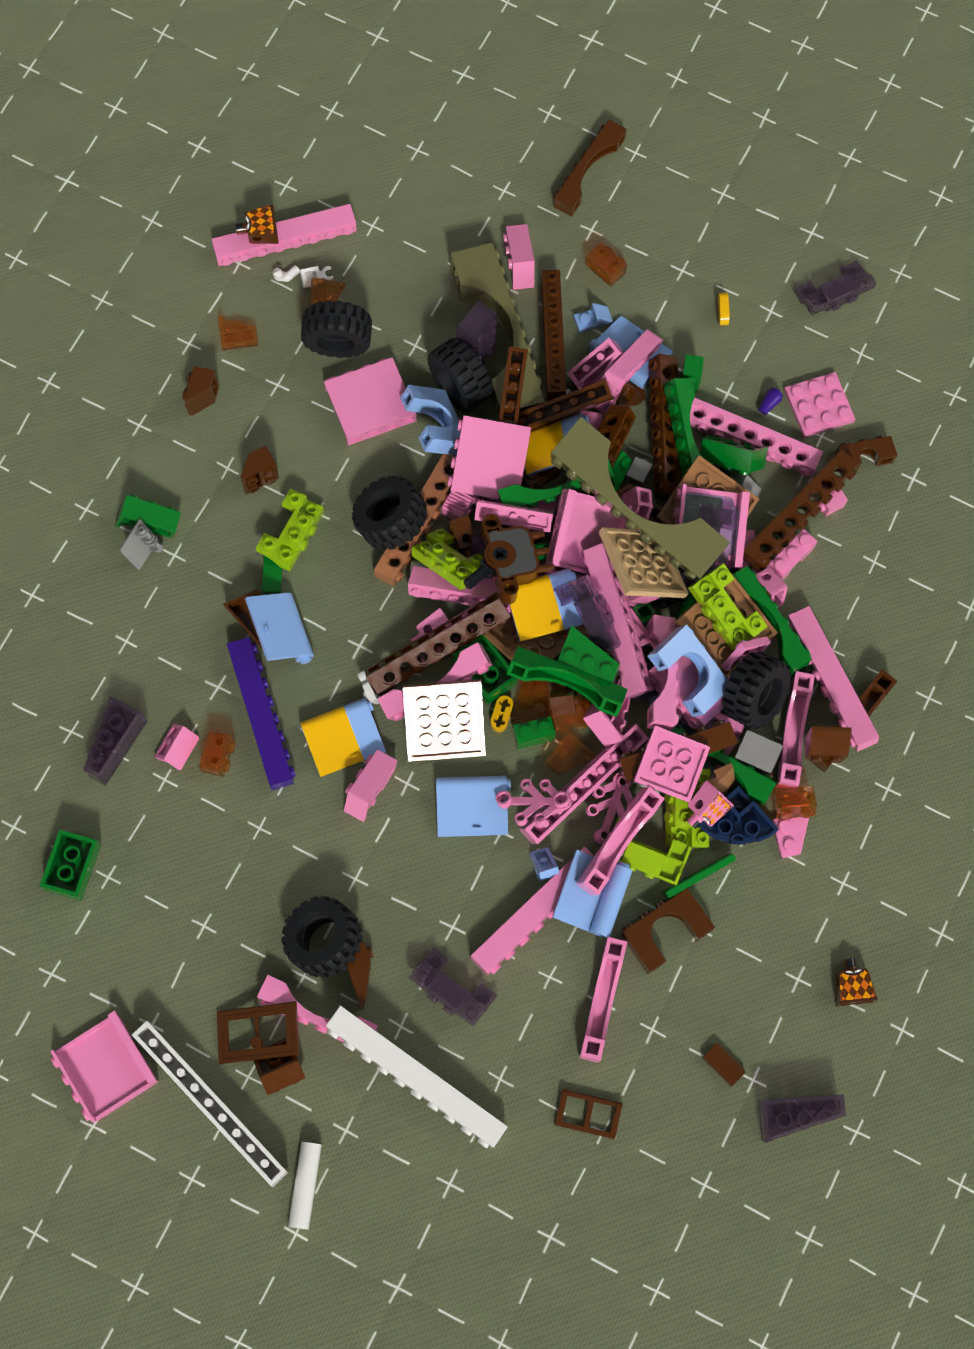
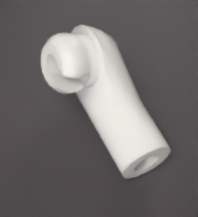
M295 265L287 272L279 268L273 270L274 279L283 282H289L300 273L299 268Z

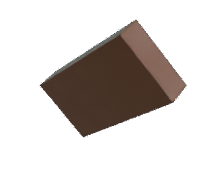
M718 1043L702 1057L730 1087L746 1073Z

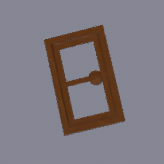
M296 1001L217 1011L219 1064L300 1055ZM285 1014L287 1044L262 1047L263 1040L260 1038L259 1017ZM254 1018L255 1037L250 1040V1045L254 1049L229 1051L228 1021Z

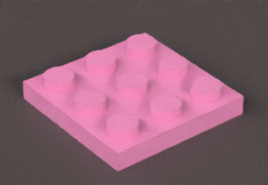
M836 372L784 388L785 395L803 438L854 423L856 420Z
M654 726L633 781L690 803L710 747Z

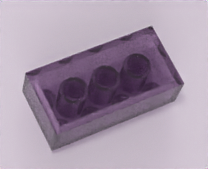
M478 301L456 327V338L468 344L484 364L485 358L488 355L491 356L496 349L497 312Z

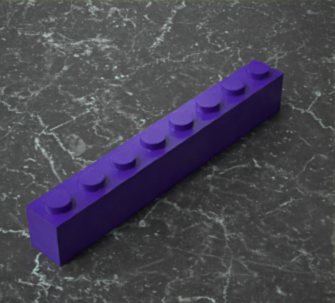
M249 637L227 643L271 791L294 784L292 778L296 777L293 766H288L287 760L290 759L287 748L283 749L281 742L285 740L282 730L278 731L276 724L279 723L276 712L272 713L270 708L274 706L271 694L266 695L265 689L268 688L266 678H261L259 672L263 671L260 659H255L254 654L258 653L255 642L251 643Z

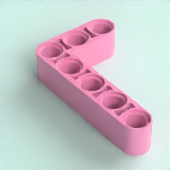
M647 329L606 371L602 380L606 379L609 382L614 399L593 408L605 415L610 404H616L626 382L658 350L663 339Z

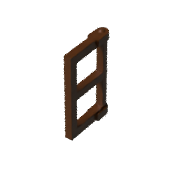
M562 1089L555 1125L615 1139L623 1102ZM567 1096L589 1101L583 1126L562 1122ZM594 1102L615 1107L610 1133L589 1128Z

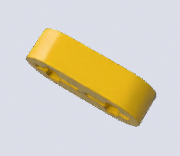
M718 293L719 325H729L728 293Z
M500 696L496 701L491 717V728L495 732H503L508 726L513 709V701L508 696ZM504 701H507V705L510 707H506L505 711L501 712L502 705L500 703L503 704ZM499 716H503V724L497 727L494 721H498Z

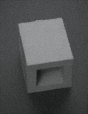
M635 457L626 474L625 483L643 488L652 472L653 464L647 459Z

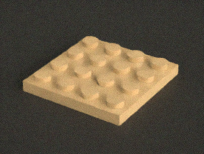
M602 527L599 531V535L625 595L685 598L689 594L678 568H675L668 562L670 559L665 554L663 556L658 554L651 542L645 543L639 537L640 533L638 531Z

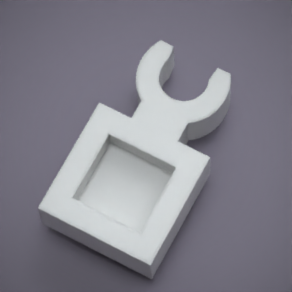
M318 266L301 269L300 275L303 287L308 288L321 285V279L325 281L332 280L333 276L328 277L325 274L331 267L326 266L321 271H319Z
M365 671L357 674L363 684L365 699L373 704H379L377 698L381 696L376 693L367 680Z

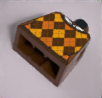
M273 204L245 212L246 222L236 224L237 235L248 233L249 243L279 244Z
M468 514L450 520L448 530L450 535L454 537L453 542L457 552L460 554L464 553L466 558L475 555L474 549L477 548L478 542Z
M855 958L843 960L845 971H840L836 974V1007L877 1001L878 998L868 970L866 968L857 969Z

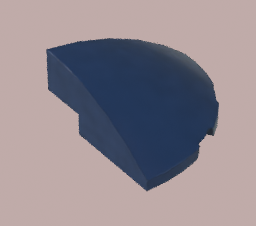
M734 786L725 795L734 805L712 826H709L705 821H702L698 826L714 839L736 845L760 842L779 830L754 800H751L739 786Z

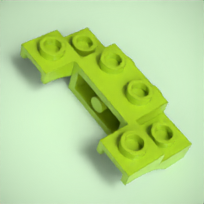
M291 488L282 502V507L292 511L293 514L281 535L277 539L264 533L256 546L257 552L265 555L279 567L289 572L301 552L307 549L310 536L313 537L315 535L317 524L324 513L323 506L307 500L306 495Z
M443 529L427 534V541L412 546V557L460 590L466 588L463 583L464 579L479 568L480 561L484 558L479 553L466 558L448 546L453 543L454 537Z
M723 563L693 583L688 589L701 606L702 613L713 623L714 630L720 633L733 651L739 642L754 638L768 626L757 611H754L746 618L743 617L724 590V587L732 582L734 577Z
M702 769L691 800L696 795L699 784L710 780L711 769ZM665 794V846L671 847L675 839L692 847L709 848V835L700 828L695 829L687 822L694 813L688 807L689 803Z
M632 839L618 862L630 865L629 869L632 871H636V869L642 871L643 875L648 878L654 879V877L677 885L692 846L674 839L669 852L666 853Z

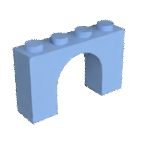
M408 385L400 397L405 410L427 414L437 420L442 426L427 425L419 436L424 452L457 456L458 450L454 449L456 438H460L461 431L457 430L459 418L446 391L443 389Z
M688 625L676 628L648 655V658L658 671L670 668L681 656H685L693 661L698 670V684L682 703L692 717L704 715L723 696L728 678L719 669L716 661L710 657L704 645L696 638L693 630Z

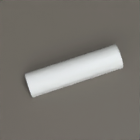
M301 1142L288 1227L309 1230L321 1144Z

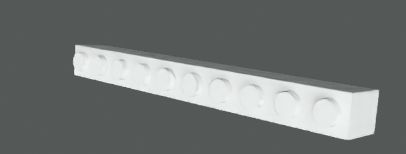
M342 1006L337 1009L325 1026L328 1029L327 1034L334 1039L341 1038L345 1041L343 1045L352 1052L355 1049L361 1053L360 1057L370 1064L372 1061L377 1064L378 1067L376 1069L385 1076L389 1073L395 1077L393 1081L402 1088L406 1085L411 1089V1095L419 1100L424 1098L428 1101L427 1106L435 1112L439 1109L445 1114L443 1118L452 1124L457 1122L462 1126L460 1128L462 1132L468 1136H471V1134L479 1138L477 1142L486 1149L488 1146L494 1148L507 1129V1126Z
M148 1021L132 1034L138 1043L271 1187H274L288 1173Z

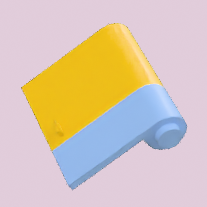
M579 413L530 431L525 460L526 475L530 476L555 467L551 463L552 460L550 458L552 450L580 417L590 424L588 416Z
M565 569L537 577L532 583L518 585L519 590L516 601L513 604L507 605L510 606L520 642L571 628V625L575 627L586 624L575 585L577 579L574 571L571 572L570 569Z
M365 698L299 722L320 777L364 761L370 754L374 755L377 749L383 753L386 752L371 711H374L369 700L366 701Z

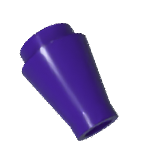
M771 387L770 390L766 391L758 411L767 415L768 412L782 401L783 394L778 389Z

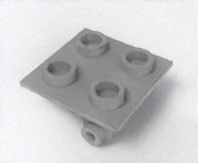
M139 519L119 551L137 570H140L152 551L160 553L163 550V544L159 542V539Z

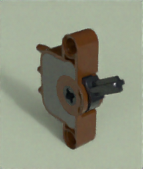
M485 515L481 526V534L486 548L484 558L480 561L479 568L464 579L463 583L467 589H472L487 576L490 578L495 577L500 600L505 604H513L517 599L518 585L532 583L536 580L538 573L555 569L554 564L539 565L538 556L549 553L550 549L548 547L535 549L533 540L544 537V531L530 532L523 526L502 529L500 520L496 515Z

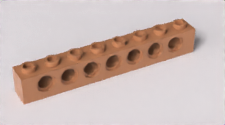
M442 455L420 492L427 505V518L425 519L424 526H421L419 534L415 535L412 541L405 543L404 546L408 547L406 551L400 550L399 546L392 550L387 548L374 568V577L392 586H395L396 582L402 580L405 567H409L411 560L414 558L412 557V546L423 542L421 540L424 535L427 536L432 528L430 525L433 520L436 521L439 518L440 508L444 505L451 492V487H448L449 475L453 476V474H446L445 471L452 470L454 472L455 468H451L452 458L457 457L456 455ZM443 485L445 488L439 490L436 486ZM429 500H434L436 503L433 505H429L427 502ZM393 561H397L400 563L398 566L390 565V563Z

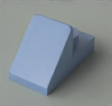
M592 303L591 310L577 313L573 316L579 333L613 324L608 307Z
M548 847L529 852L539 881L559 874L558 866Z

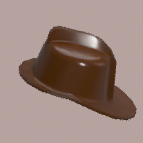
M628 380L623 386L615 405L636 406L642 403L645 398V389L639 388Z

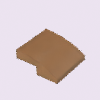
M732 763L714 770L715 778L708 780L724 796L735 785Z

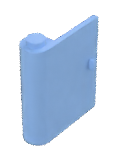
M620 316L600 337L591 341L588 346L590 348L589 353L608 338L614 339L625 353L645 331L623 316ZM661 344L649 359L659 353L671 356L673 351ZM649 359L629 379V381L641 389H644L650 380Z
M292 593L245 598L267 661L295 657L296 662L306 664L312 660L311 658H313L314 654Z
M506 775L436 777L438 837L508 835V808H500L495 798L501 791H511L510 779H507Z
M576 850L552 918L597 936L608 938L611 935L632 870L629 869L630 865L619 862L616 864L609 881L601 893L591 896L580 888L576 882L594 856Z

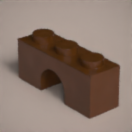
M884 435L877 436L871 440L861 439L855 443L845 442L840 444L835 451V456L842 449L858 463L856 470L859 469L862 463L861 455L871 456L875 466L893 463L897 457L892 436L885 437Z
M552 682V691H550L552 716L576 713V706H579L580 693L565 685Z

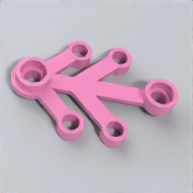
M621 772L613 776L611 783L598 786L592 792V795L598 799L603 797L606 792L614 790L613 796L598 804H591L586 808L588 816H595L599 811L608 808L602 828L594 833V840L598 844H603L609 836V830L615 813L617 812L618 817H622L625 812L620 801L621 795L623 794L628 804L627 808L633 801L629 790L631 780L621 785L620 779H623ZM597 789L601 791L600 796L596 793ZM590 807L595 809L594 814L590 812ZM602 832L606 834V839L601 837Z
M524 779L520 783L522 791L528 792L532 797H511L508 791H501L495 798L497 805L503 809H507L511 805H531L523 812L515 815V821L519 826L525 825L528 822L527 818L540 808L549 806L542 813L539 812L534 816L536 825L544 826L547 823V818L557 810H567L572 804V799L566 792H558L548 779H543L539 785L541 791L544 793L548 792L551 797H544L533 786L530 779Z

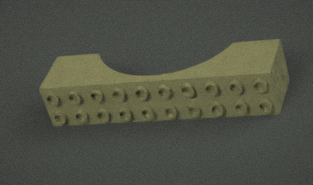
M492 242L452 252L451 274L460 302L474 304L490 312L505 328L512 347L528 349L519 412L547 402L546 394L540 388L542 386L540 376H536L535 361L534 359L531 360L529 355L531 354L530 345L525 343L524 340L526 338L525 330L523 327L520 328L519 312H515L514 297L509 294V282L503 276L505 275L503 264H499L498 261L500 259L498 249H494ZM506 366L492 380L493 392L491 399L498 420Z
M580 417L550 454L551 463L558 469L562 467L566 471V476L572 481L577 480L580 482V487L586 493H593L596 496L595 500L600 505L604 506L606 504L613 516L617 519L621 517L625 520V526L631 531H634V529L640 533L639 537L645 543L651 542L658 554L661 556L665 554L670 559L668 562L675 568L680 567L684 570L683 575L691 581L699 580L730 542L702 518L684 524L668 525L647 520L629 509L616 493L610 479L608 452L611 441Z

